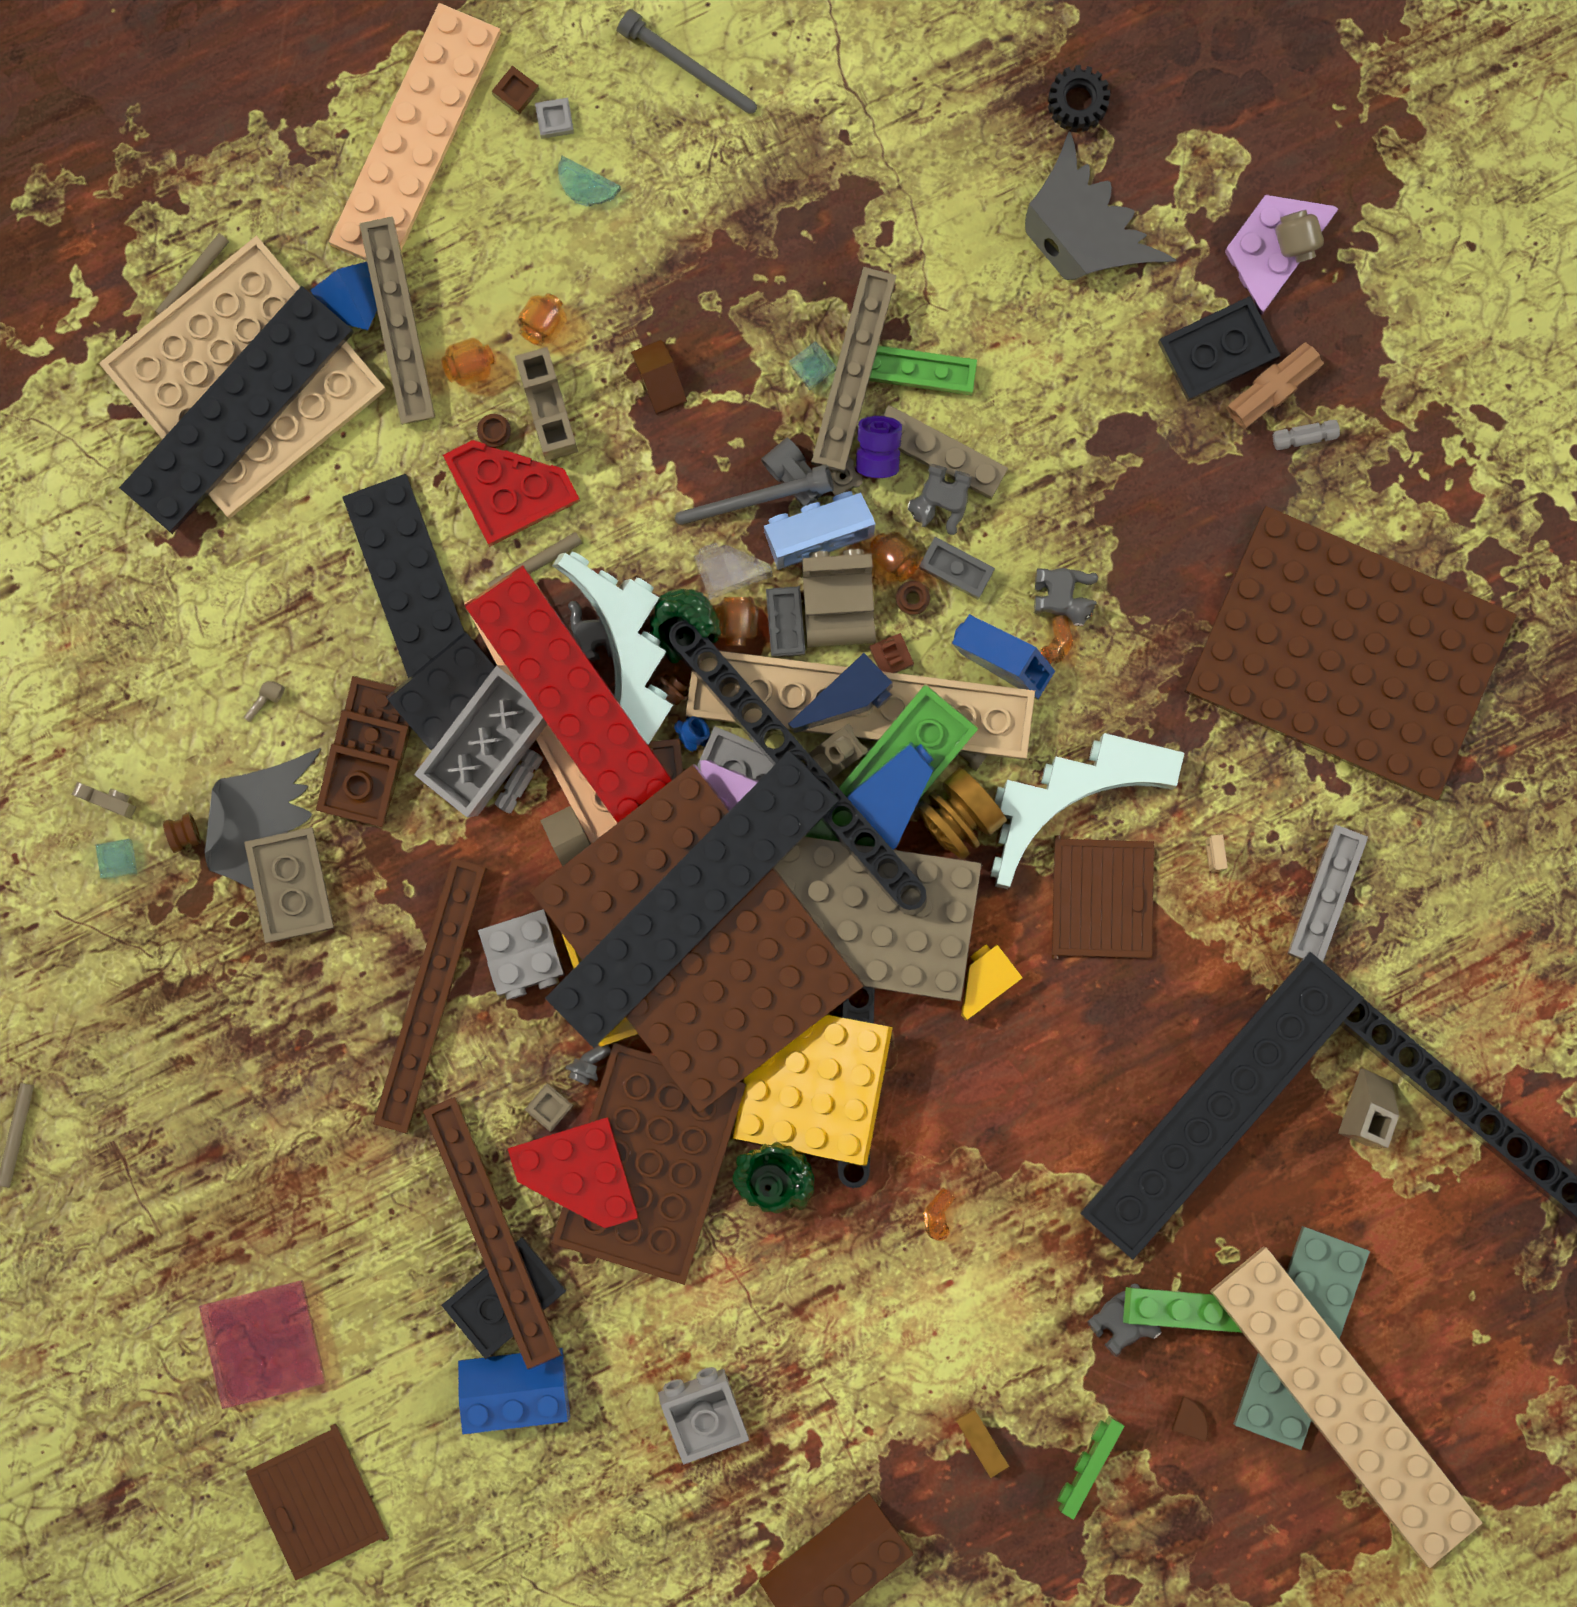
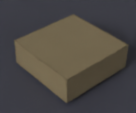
M546 1083L524 1110L547 1130L552 1132L574 1105L551 1085Z

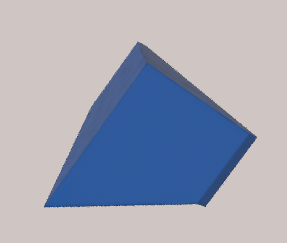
M367 262L337 269L311 289L313 296L348 326L365 330L369 329L377 312V306Z

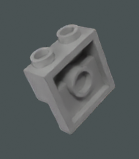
M544 909L478 930L498 996L505 995L507 1000L526 995L525 988L538 984L540 990L559 984L558 977L565 976Z
M714 1367L705 1368L697 1373L696 1379L683 1383L681 1379L672 1380L664 1385V1391L658 1392L661 1408L683 1465L749 1441L748 1433L724 1369L717 1371Z

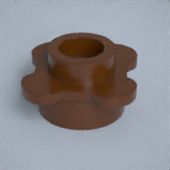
M665 674L659 678L661 684L657 688L668 695L666 697L667 700L675 705H679L682 700L688 698L689 692L687 689L689 686L675 674H672L671 677Z

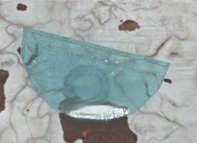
M563 155L561 156L558 165L559 182L565 194L575 203L588 207L613 200L621 191L620 185Z

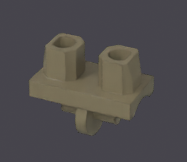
M847 724L809 752V755L829 778L833 779L869 751L855 737L851 725Z

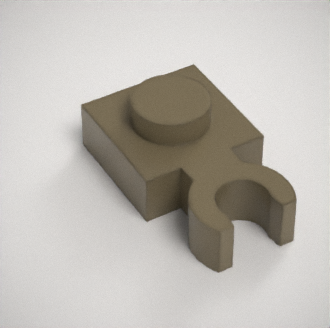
M77 782L72 792V795L129 819H132L136 810V806L127 803L130 796L111 788L109 793L106 794Z

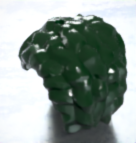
M676 589L661 595L655 604V612L650 617V634L661 641L659 647L666 651L665 655L674 664L682 660L676 654L669 637L670 630L675 623L686 620L698 630L701 637L708 638L712 643H716L718 636H721L720 620L711 602L702 592L693 589ZM684 633L678 638L677 643L681 646H689L695 640V635Z
M775 1142L772 1145L764 1144L759 1150H750L748 1153L740 1154L737 1157V1168L732 1177L733 1183L740 1197L746 1199L749 1206H758L763 1212H773L776 1214L793 1207L798 1210L806 1208L809 1198L814 1193V1175L812 1167L806 1162L804 1154L796 1153L795 1149L791 1146L783 1147L781 1143ZM765 1186H768L770 1191H766Z

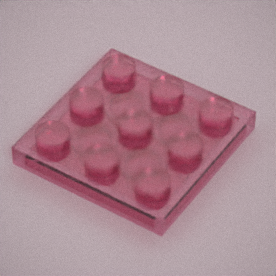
M303 1280L199 1306L222 1409L326 1383Z

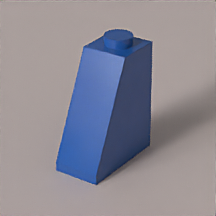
M970 614L965 622L961 623L955 631L952 644L963 656L1018 689L1034 690V698L1036 699L1040 698L1055 673L1054 668L1037 647Z
M910 742L847 795L850 802L892 850L897 847L933 772V767L930 763L934 758L922 744L915 747Z

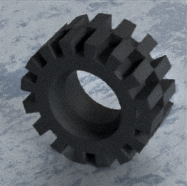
M1075 65L1074 70L1068 67L1064 69L1062 75L1059 73L1055 77L1048 95L1049 113H1053L1052 119L1055 123L1058 120L1061 122V128L1066 129L1067 126L1072 127L1071 132H1077L1078 128H1082V132L1088 131L1091 125L1093 128L1096 127L1100 119L1103 120L1110 102V90H1107V80H1101L1102 74L1099 71L1094 74L1092 73V67L1087 66L1086 70H1081V65ZM1077 87L1084 88L1090 93L1092 103L1084 110H1075L1066 101L1068 91Z

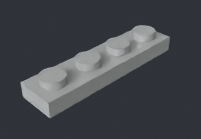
M1338 825L1333 826L1290 944L1288 955L1302 960L1310 951L1322 962L1324 961L1368 836Z

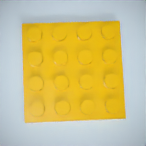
M831 1015L824 1016L744 1078L743 1083L746 1086L738 1109L733 1138L763 1145H772L775 1142H779L783 1147H793L796 1152L858 1165H867L893 1027Z

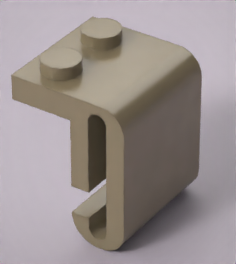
M850 549L843 551L842 556H830L828 551H817L809 553V558H803L802 572L807 648L876 643L873 613L872 554H864L863 549Z

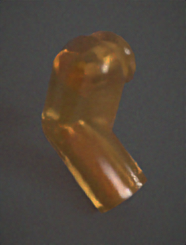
M1065 615L1051 619L1055 637L1049 646L1042 647L1040 651L1050 664L1053 662L1057 664L1063 661L1073 646L1069 620Z
M944 1187L923 1211L925 1231L930 1238L937 1241H943L949 1235L950 1230L947 1226L945 1211L956 1199Z

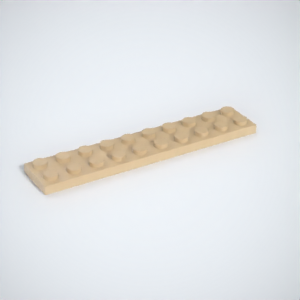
M719 651L788 730H791L788 723L848 668ZM706 658L700 663L699 668L706 672L712 671L717 666V660ZM692 672L686 717L694 716L705 720L736 723ZM883 672L893 682V688L889 691L892 696L880 708L877 709L873 706L866 712L800 731L833 735L845 725L850 724L857 739L878 741L926 684L978 727L975 734L959 752L1026 760L1035 691ZM729 683L723 687L721 693L726 697H733L739 692L740 686ZM750 709L744 714V720L749 723L757 722L761 718L762 712L759 709Z
M1267 1247L1259 1249L1210 1290L1425 1566L1431 1568L1482 1524V1521Z

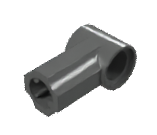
M788 437L761 458L763 465L778 482L782 481L785 483L807 477V473L812 472L805 463L806 459L802 452ZM811 490L793 496L804 507L817 501L823 494L818 492L812 493Z

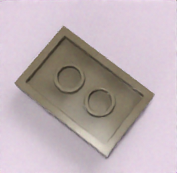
M313 827L244 842L265 943L335 929Z

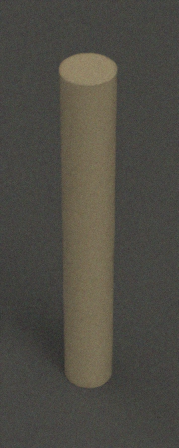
M217 234L156 309V313L160 314L195 285L229 243L223 235Z
M574 532L488 582L489 587L493 586L522 565L531 574L557 559L559 554L569 552L581 545L582 542L577 533Z
M20 1083L0 1167V1186L10 1188L34 1085Z

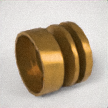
M959 767L942 783L949 795L948 799L945 800L932 791L928 797L936 809L931 808L923 800L915 808L922 817L927 830L946 850L948 849L961 860H964L970 853L963 844V839L976 849L980 843L973 832L975 828L991 836L1007 819L999 806L981 785L964 769Z

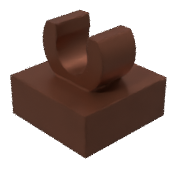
M901 633L869 646L877 667L883 672L898 673L914 666Z

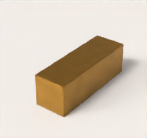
M974 1408L955 1419L990 1478L1009 1467Z

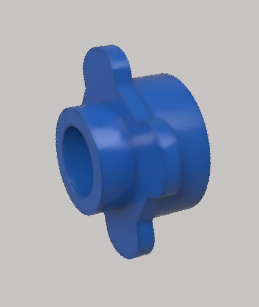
M692 716L688 717L684 722L677 721L674 725L680 741L689 751H695L697 746L700 745L706 746L710 730L702 718Z

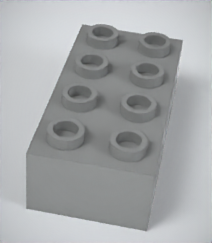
M497 665L414 774L467 818L480 814L547 726L546 721L507 666Z

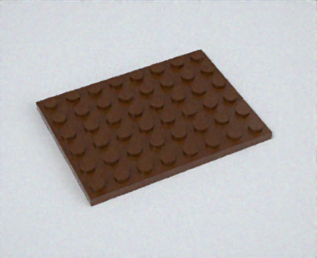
M1265 506L1184 692L1436 802L1439 800L1517 614Z
M692 764L533 889L531 893L583 960L730 809L698 767ZM773 868L626 1018L698 1113H700L865 985L777 870Z

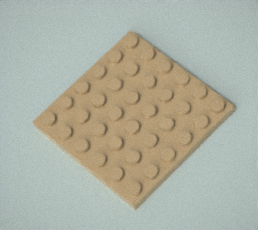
M256 235L99 364L163 439L294 295L300 286ZM345 342L208 495L229 519L232 518L386 392V388L351 346Z

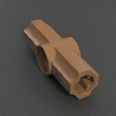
M1305 342L1278 365L1275 363L1254 380L1253 385L1248 390L1240 394L1227 406L1226 409L1230 413L1231 418L1238 426L1246 430L1272 407L1275 409L1298 390L1297 387L1301 383L1309 379L1310 376L1323 366L1324 363L1319 353Z

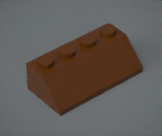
M868 1493L762 1577L759 1583L775 1607H849L913 1556L914 1553L911 1546L870 1493Z

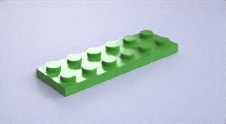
M925 684L841 784L839 789L847 797L849 793L912 742L915 747L922 744L934 758L930 763L933 767V772L923 790L922 797L975 734L978 727ZM846 811L836 813L833 818V822L841 827L848 825L852 821V815ZM822 820L805 836L840 842ZM862 837L856 843L863 846H875L874 840L869 837Z

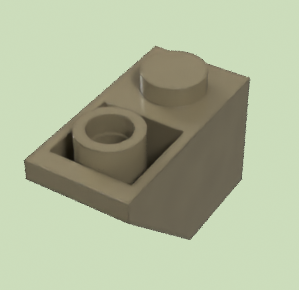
M1360 1069L1338 1134L1365 1146L1388 1148L1399 1118L1392 1081L1366 1069Z

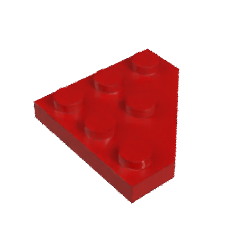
M471 440L443 455L489 547L580 502L563 468L532 460V458L507 450H499L475 440Z
M608 1117L507 1148L518 1183L603 1228L639 1218Z

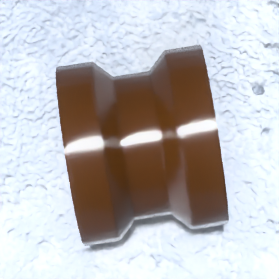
M190 812L183 814L181 819L163 821L164 832L173 853L182 851L183 847L187 845L194 847L201 845L199 830Z

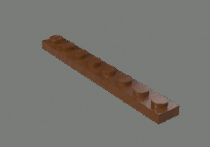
M452 858L374 1118V1125L408 1134L487 870L486 867Z
M450 1098L423 1110L527 1369H533L562 1356L457 1098Z

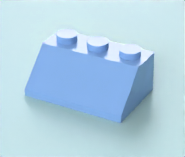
M852 491L844 492L834 496V502L821 506L820 502H816L800 509L802 513L789 517L787 513L770 518L768 520L769 524L764 525V533L777 570L802 562L803 558H809V553L831 552L874 537L875 522L862 494L853 495Z

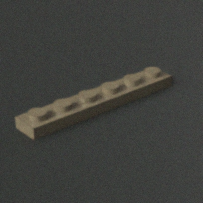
M392 216L359 223L401 424L405 425L434 419L435 413L395 220Z
M863 267L811 461L812 465L821 466L827 464L829 469L845 473L896 281V275Z

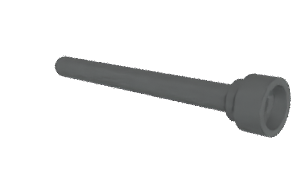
M629 9L625 13L616 29L618 33L627 39L633 38L636 40L639 38L746 113L753 114L756 112L757 104L645 27L646 22L642 20L643 16L633 9Z
M827 464L814 467L812 472L807 473V477L680 511L676 513L675 521L679 525H684L811 490L812 493L818 492L819 494L831 492L834 490L831 472Z

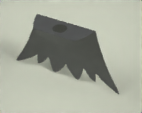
M1069 131L1053 170L1040 191L1029 203L1027 209L1025 232L1065 280L1077 279L1095 271L1128 264L1176 261L1175 258L1162 251L1138 243L1147 236L1145 233L1124 229L1135 212L1127 207L1107 206L1112 190L1110 181L1087 185L1090 177V167L1086 164L1077 170L1075 145ZM1047 238L1052 239L1057 244L1059 252L1046 240Z
M321 748L267 769L229 778H221L214 784L211 794L205 846V859L209 871L228 877L254 890L244 842L287 833L308 821L312 813L304 808L290 804L289 801L299 797L308 788L307 785L293 783L313 763Z

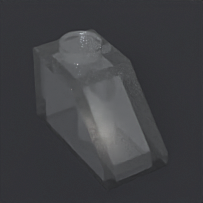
M713 543L699 549V554L694 556L697 570L709 600L772 577L770 564L728 545L719 547L717 543Z

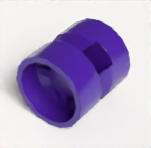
M870 416L858 422L857 440L860 442L856 455V470L858 473L871 478H888L899 472L900 450L898 448L901 446L902 424L898 420L886 416Z

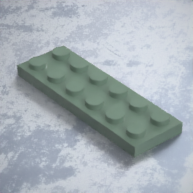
M1302 1226L1286 1273L1337 1338L1340 1339L1370 1251ZM1258 1353L1233 1425L1301 1450L1311 1419Z

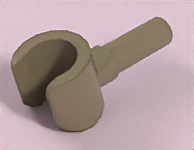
M274 681L263 683L257 701L244 715V718L251 722L263 705H265L267 699L278 703L285 687Z

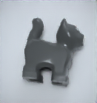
M932 464L929 466V477L923 486L922 494L909 501L908 510L911 512L914 520L922 524V527H926L935 516L936 506L951 511V516L946 523V530L948 534L954 535L957 533V525L962 520L966 510L968 488L970 487L972 476H970L971 474L955 470V482L945 481L947 468Z
M1037 568L1035 590H1041L1043 587H1046L1048 596L1035 597L1034 614L1049 612L1055 615H1065L1072 621L1073 625L1083 626L1093 616L1097 602L1083 597L1073 598L1075 583L1092 585L1098 581V575L1096 573L1086 574L1079 570L1067 568L1055 570Z
M577 601L569 602L568 608L571 610L570 624L573 637L590 662L600 660L599 654L595 652V648L602 645L605 646L608 657H613L609 640L600 618L598 620L583 621L580 604Z
M1135 1283L1131 1284L1130 1286L1132 1288H1140L1139 1285ZM1125 1291L1112 1297L1103 1305L1098 1314H1095L1087 1321L1088 1326L1098 1338L1103 1334V1329L1105 1328L1112 1332L1113 1336L1105 1346L1114 1357L1119 1356L1123 1348L1135 1343L1141 1337L1155 1339L1161 1334L1160 1326L1123 1323Z

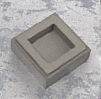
M568 98L535 103L541 139L574 134Z

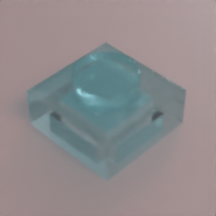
M816 341L789 361V365L809 391L836 371V366Z
M131 839L95 845L101 879L137 874Z

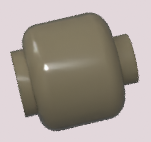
M1301 210L1280 217L1281 223L1276 226L1275 233L1282 255L1287 258L1295 257L1296 263L1316 257L1315 250L1321 248L1324 244L1317 216L1307 214V210Z

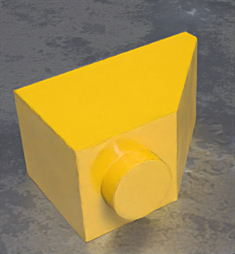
M986 944L970 956L974 963L967 970L961 1013L965 1021L1022 979V976L998 945L990 949Z

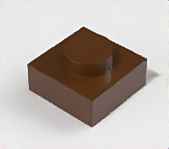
M511 66L492 90V95L516 114L520 115L540 89L538 84L514 66Z

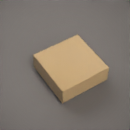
M1223 834L1210 836L1205 840L1209 871L1211 873L1228 869Z

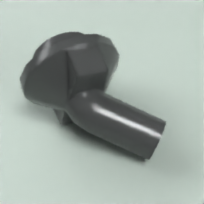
M599 1045L587 1051L580 1059H574L573 1063L566 1065L565 1069L571 1071L569 1078L586 1085L589 1084L590 1079L597 1081V1066L593 1064L610 1056V1047L608 1045L600 1047Z

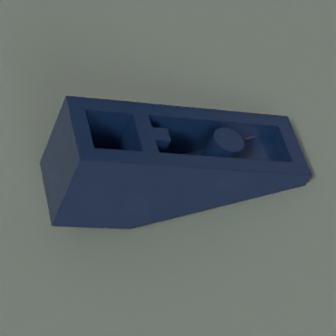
M863 653L788 723L789 728L793 733H797L866 712L873 706L878 709L892 696L889 691L893 688V682Z

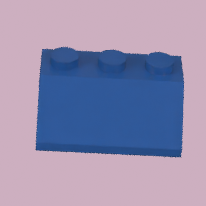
M559 1348L562 1356L530 1370L527 1369L521 1353L490 1356L486 1360L484 1357L459 1360L458 1397L462 1435L568 1422L571 1416L563 1348Z

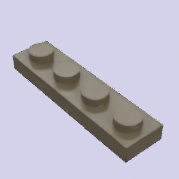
M890 405L887 406L882 416L894 418L902 424L901 446L898 448L900 452L928 467L932 464L946 467L945 476L955 480V470L971 474L972 480L969 488L992 500L1008 467Z

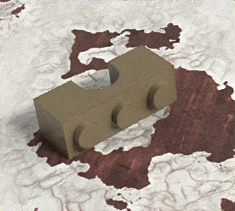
M548 347L515 356L545 460L549 461L577 453V445Z

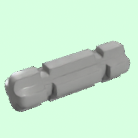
M1337 420L1324 421L1322 425L1314 423L1293 427L1290 431L1287 429L1278 430L1273 434V444L1276 450L1289 448L1291 445L1298 447L1318 443L1322 439H1325V441L1334 440L1340 436L1339 424Z
M528 749L521 758V765L516 766L504 786L505 792H501L495 801V805L506 813L513 811L517 804L515 800L517 797L520 798L534 776L533 770H537L543 761L542 756L531 749Z

